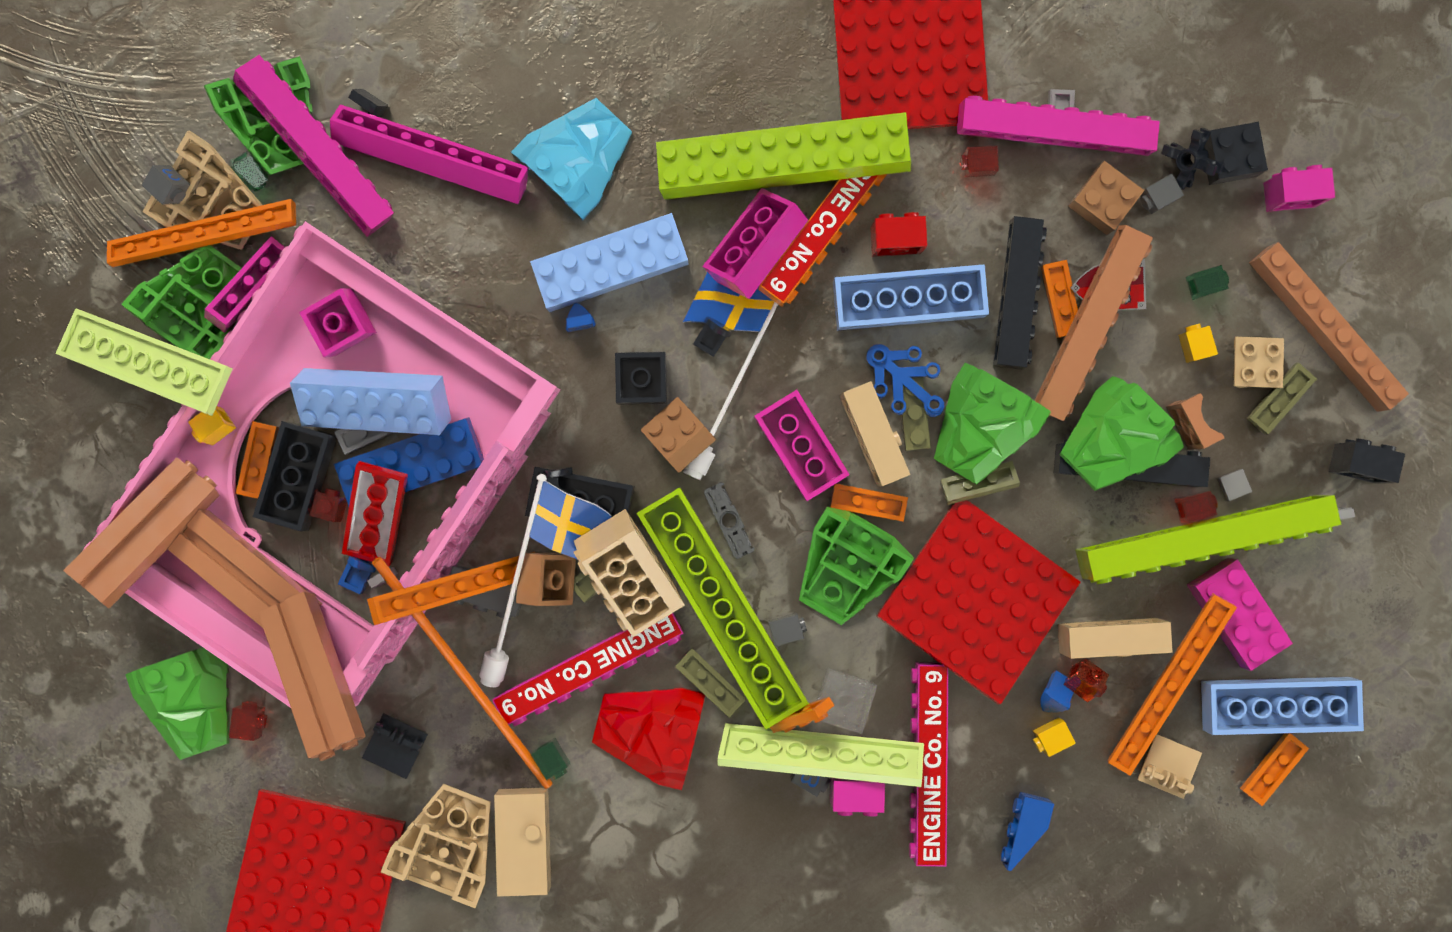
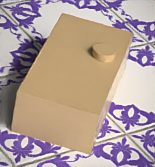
M872 381L842 393L839 397L877 487L887 485L910 475L899 448L902 445L901 439L897 431L892 432Z
M1158 618L1058 623L1059 653L1071 659L1173 653L1171 622Z
M499 789L494 795L497 896L548 895L551 888L548 789Z

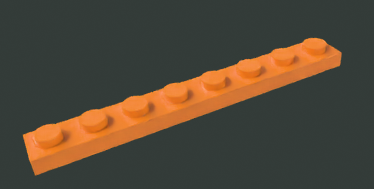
M292 199L110 240L107 241V264L111 267L121 266L296 226V203Z
M519 556L369 598L367 602L373 623L378 625L513 584Z
M1212 593L1108 759L1109 764L1131 776L1235 612L1236 605Z

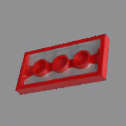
M361 461L356 464L341 554L370 562L381 557L387 566L392 564L408 474Z

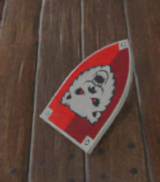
M1145 259L1142 260L1139 266L1141 271L1138 278L1132 281L1128 288L1130 291L1128 299L1124 304L1120 305L1118 311L1146 309ZM1100 264L1083 273L1071 286L1070 289L1081 300L1084 299Z

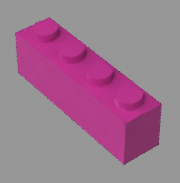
M271 236L205 308L204 318L225 333L238 319L240 313L248 308L252 302L251 299L254 292L262 287L266 281L265 278L268 271L276 266L280 260V254L285 247Z

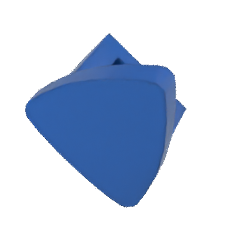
M574 303L566 318V331L573 332L595 327L596 323L588 310L579 303Z
M349 556L348 563L338 585L358 594H363L368 583L367 581L370 579L371 574L375 573L376 568L366 560Z
M1057 670L1052 673L1040 699L1042 711L1058 713L1069 710L1071 706L1070 701L1077 683Z

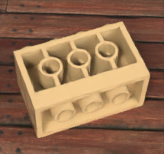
M626 509L574 540L577 549L574 551V554L579 561V568L585 576L589 575L592 580L591 584L597 594L603 595L606 607L611 613L614 612L618 617L616 620L623 631L628 629L632 637L685 606L675 583Z

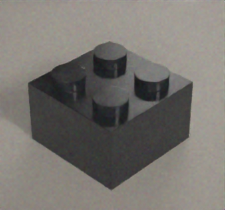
M1259 121L1211 130L1210 137L1204 148L1209 153V159L1222 162L1225 165L1222 173L1218 174L1215 172L1213 176L1207 174L1209 185L1258 177L1268 171Z
M665 352L615 353L616 403L618 405L667 404V362Z
M1356 438L1355 441L1346 439L1345 443H1335L1328 472L1375 484L1399 483L1405 453L1397 452V447L1381 444L1380 446H1374L1370 440Z

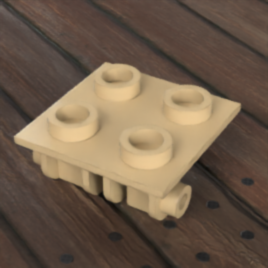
M1235 337L1234 386L1236 388H1283L1284 338Z
M1157 734L1153 739L1137 780L1184 799L1187 793L1191 794L1194 790L1191 780L1202 753Z

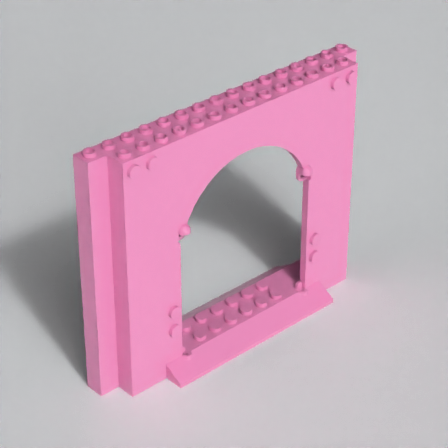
M304 222L303 225L296 229L294 239L290 245L282 250L280 260L276 266L268 271L265 278L266 281L262 287L254 292L251 299L252 302L248 308L243 310L238 316V323L234 329L224 337V344L220 350L210 358V360L233 368L217 406L225 410L236 429L213 446L203 442L199 443L191 434L193 429L188 422L201 411L181 404L182 407L178 413L168 421V428L164 434L154 442V449L150 455L140 463V470L136 476L126 484V491L122 497L112 505L108 518L98 526L94 539L176 457L182 462L190 461L198 469L196 472L198 476L204 478L206 475L217 484L215 489L220 496L206 510L216 515L310 593H315L316 598L323 603L320 609L356 707L384 665L393 662L418 623L412 615H408L378 625H372L276 558L258 548L262 537L254 528H248L241 513L236 494L237 460L241 445L252 425V421L273 400L291 389L290 382L303 368L443 376L451 421L448 424L470 417L484 460L467 486H462L455 496L457 501L453 507L447 508L441 517L442 524L438 529L435 528L427 538L428 545L424 551L420 550L413 559L414 566L410 572L406 571L400 578L399 582L404 588L450 575L452 566L458 564L528 458L525 452L551 413L547 410L560 392V389L309 223ZM340 288H352L377 333L337 356L323 357L299 312ZM168 549L125 592V594L290 707L264 629Z

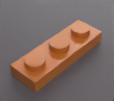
M1067 260L1041 266L1056 338L1067 335L1078 311L1075 294L1070 289L1072 281Z
M252 421L236 494L258 499L279 427Z
M834 484L830 507L904 522L908 497Z
M830 697L809 703L771 726L770 729L773 733L782 730L786 733L797 725L802 728L813 720L815 723H818L828 716L827 711L834 704Z
M1284 733L1240 789L1259 805L1263 806L1309 748L1291 733Z

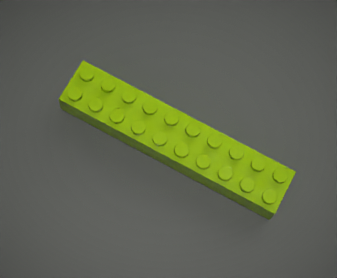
M906 112L656 142L659 190L664 200L911 171Z
M676 489L637 513L638 517L764 728H770L808 705L807 698L682 489Z
M1312 495L1075 549L1081 577L1090 580V583L1104 584L1111 582V577H1121V579L1137 576L1136 571L1152 573L1160 571V566L1178 567L1186 565L1185 560L1200 562L1209 560L1210 555L1219 554V556L1234 554V549L1253 550L1259 548V544L1268 543V545L1283 543V539L1293 538L1295 540L1309 537L1308 533L1317 532V534L1332 532V527L1342 524L1335 495Z

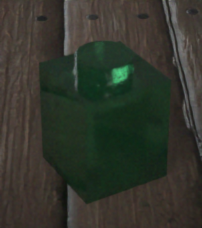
M249 151L230 160L229 166L250 191L252 189L253 191H258L266 186L268 173Z
M1222 265L1185 277L1192 300L1229 289V276L1223 270Z
M556 738L551 739L532 752L531 756L546 780L551 777L556 780L568 772L566 768L569 766L570 761Z

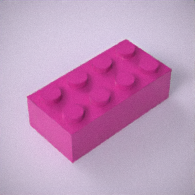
M761 188L702 267L717 283L750 299L807 223L808 219L795 203Z
M795 390L754 416V419L805 501L812 499L850 475L798 390Z
M1227 558L1187 584L1202 609L1212 593L1236 605L1237 608L1221 632L1220 637L1240 668L1252 671L1293 644L1238 559Z

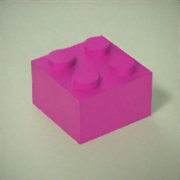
M1322 165L1308 166L1306 170L1297 171V167L1284 168L1281 170V173L1273 174L1271 179L1263 183L1266 212L1315 208L1335 198L1332 168H1322Z
M340 288L299 312L323 357L337 356L377 333L352 288Z
M830 777V803L833 812H837L841 816H851L853 812H863L864 816H878V813H884L885 783Z

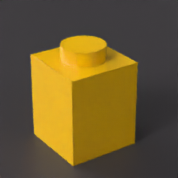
M1200 324L1192 325L1185 328V333L1178 335L1186 363L1218 354L1210 326L1201 328Z
M216 406L213 416L200 412L188 422L193 429L191 431L193 437L199 443L203 442L212 446L236 429L225 410Z
M1059 717L1033 730L1036 736L1033 739L1036 748L1040 753L1044 752L1049 757L1076 744L1065 721Z

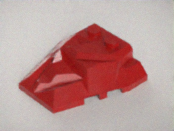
M683 687L669 690L654 689L643 692L604 693L592 743L656 784L682 790L705 695L702 692Z

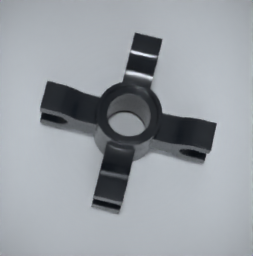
M1200 128V131L1194 129L1191 135L1190 146L1187 149L1174 142L1171 145L1164 144L1161 154L1176 159V164L1181 170L1176 179L1181 190H1184L1185 187H1192L1196 169H1200L1211 176L1215 175V172L1218 174L1222 173L1225 164L1209 159V153L1204 148L1210 137L1211 130L1206 128ZM1191 154L1194 157V163L1191 161Z

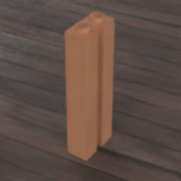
M176 457L63 571L107 608H110L169 548L177 536L187 529V524L199 509L206 510L220 496L215 489L217 484L206 475L204 478L196 474L198 469L190 461L182 462Z
M199 509L187 524V529L180 533L168 548L171 553L262 628L263 626L258 614L259 611L275 604H281L286 599L303 591L308 592L209 510Z
M303 591L286 599L281 604H275L259 611L258 614L308 759L319 758L320 761L335 756L334 751L343 748V751L358 746V741L365 738L366 735L315 593Z

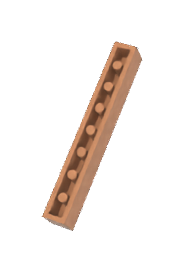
M1127 225L1118 226L1034 400L1050 410L1051 416L1064 421L1066 417L1068 418L1074 409V404L1072 403L1076 395H1080L1084 389V379L1096 364L1095 356L1098 350H1101L1106 344L1107 331L1109 327H1113L1119 316L1117 311L1120 305L1124 304L1130 294L1128 288L1131 282L1135 281L1140 274L1141 268L1139 266L1143 258H1146L1152 249L1150 243L1153 237Z
M1279 242L1268 246L1249 262L1377 412L1391 410L1409 394Z

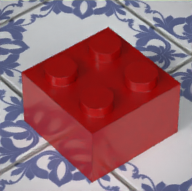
M918 212L905 213L904 217H894V214H881L879 218H875L870 227L872 257L921 254L927 247L926 216H919Z

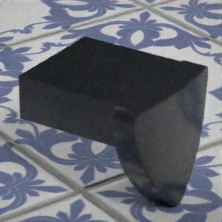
M352 89L348 97L366 109L368 114L382 118L388 107V104L364 89Z
M706 317L704 320L705 325L693 345L714 357L725 338L730 337L732 331L721 322L711 317Z
M572 467L544 470L543 474L546 476L547 482L559 488L558 476L572 475L573 470Z

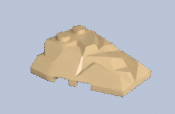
M189 130L176 150L179 156L173 165V168L190 183L185 198L179 204L162 205L151 195L142 212L163 226L171 227L262 206V204L215 148ZM250 236L222 242L221 244L242 250Z
M443 784L422 809L423 811L407 827V830L398 841L392 845L381 873L402 881L408 879L452 896V900L476 908L486 883L491 802Z

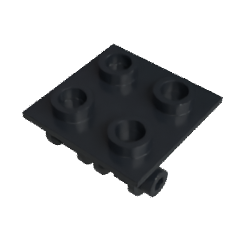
M383 713L380 721H377L373 728L374 733L362 759L407 779L428 734Z

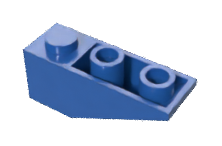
M1020 792L1019 798H1015L1013 803L1014 819L1007 828L1008 844L1007 847H1003L1001 853V861H1003V865L1007 870L1012 871L1048 830L1054 808V803L1050 799Z

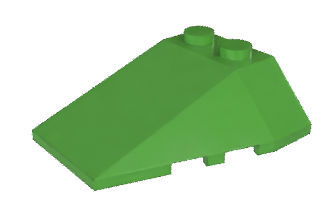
M826 507L813 530L799 601L842 625L862 610L867 603L880 596L885 589L898 582L912 563L914 557L894 536L853 512Z

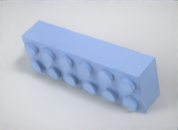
M672 213L530 261L543 301L549 312L689 265Z
M985 264L835 277L833 280L837 331L977 319L989 315Z
M303 368L290 382L301 426L440 435L451 421L445 385L441 375Z
M1351 677L1201 681L1203 731L1211 735L1364 731L1362 680Z

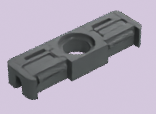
M720 482L707 488L704 491V495L734 557L739 559L744 555L752 553L755 548H750L752 544L745 530L741 529L744 528L743 522L735 506H730L732 502L725 488L721 487L724 483ZM727 513L735 515L737 520L735 526L731 528L725 527L722 523V518Z

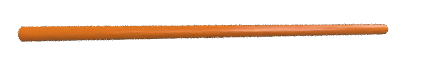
M381 557L376 558L372 562L373 566L393 591L404 589L403 585ZM422 611L411 614L544 789L551 787L553 782Z

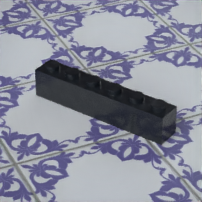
M1014 216L1009 222L993 366L1022 370L1027 368V364L1031 363L1032 349H1029L1030 340H1033L1035 335V325H1032V319L1038 310V301L1035 300L1036 291H1039L1041 285V276H1038V268L1042 266L1044 252L1041 251V242L1045 241L1047 228L1043 227L1044 219Z
M1064 439L1063 443L1056 444L1053 473L1080 476L1059 455L1068 440ZM1187 451L1186 455L1176 454L1167 463L1148 468L1140 474L1135 473L1127 476L1124 480L1208 487L1211 457H1202V452Z

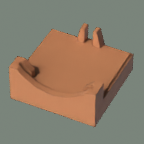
M1201 393L1166 406L1188 450L1205 449L1224 439L1222 433L1211 429L1204 421L1201 412L1203 400Z

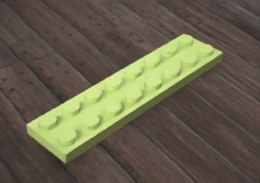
M75 309L55 353L213 416L233 368L79 309Z
M725 723L718 755V766L921 787L924 743L791 730L786 733L782 730L773 733L770 728L765 729L758 726Z

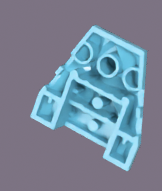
M595 98L529 133L511 153L523 165L529 167V170L531 169L563 199L571 210L584 220L600 203L603 197L602 193L613 175L612 172L615 165L620 160L632 131Z

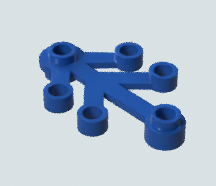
M876 344L868 350L867 362L871 367L875 368V391L879 386L885 389L883 394L877 393L878 398H884L888 393V387L884 383V369H886L893 378V402L891 404L893 413L901 415L906 411V402L903 400L904 385L924 403V410L927 415L931 417L939 416L944 410L942 398L936 395L931 396L910 377L935 379L940 374V366L937 363L931 362L927 366L899 368L892 361L909 360L913 363L918 362L922 356L921 349L917 346H912L908 350L890 351L885 345ZM911 351H917L919 356L912 358L909 354ZM877 352H881L884 355L881 360L875 359L874 355ZM930 367H935L937 369V373L930 374L928 372V369ZM932 401H936L939 407L932 409L929 404ZM902 403L904 407L898 411L894 408V405Z

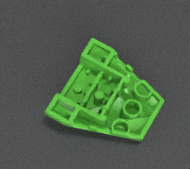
M300 56L276 63L273 66L275 74L281 81L284 80L289 84L292 94L298 101L301 100L306 104L311 115L313 111L309 100L310 80ZM226 78L204 85L214 111L269 176L304 164L233 80Z
M211 245L200 247L180 259L178 264L168 270L165 268L159 272L158 276L148 282L144 281L137 285L121 305L141 320L144 325L172 345L210 359L224 344L223 340L229 329L224 333L204 318L205 308L242 268Z
M964 363L951 385L934 459L977 485L998 468L1001 462L1008 456L1016 453L1019 447L1026 441L1035 437L1048 419L1051 411L1032 400L1028 395L986 371Z
M1112 376L1094 392L1088 406L1082 413L1079 422L1073 429L1059 455L1096 491L1122 481L1127 476L1135 473L1140 474L1148 468L1167 463L1184 445L1180 435L1173 429L1175 425L1174 420L1138 384H1127L1123 379Z
M204 647L125 674L134 700L180 760L229 743V711H226V697L229 696V688H226V673H229V665Z

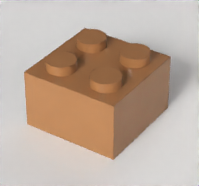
M1103 161L1094 170L1068 207L1108 235L1117 228L1144 190L1106 161Z
M678 397L641 429L645 436L679 473L716 440Z
M525 553L517 585L516 603L534 606L573 605L576 559L559 553Z

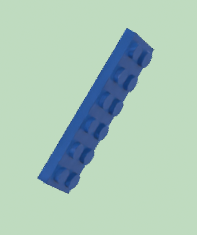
M469 417L448 424L440 435L419 434L335 463L334 466L349 506L355 467L359 461L408 474L405 492L478 468L483 462L484 457Z

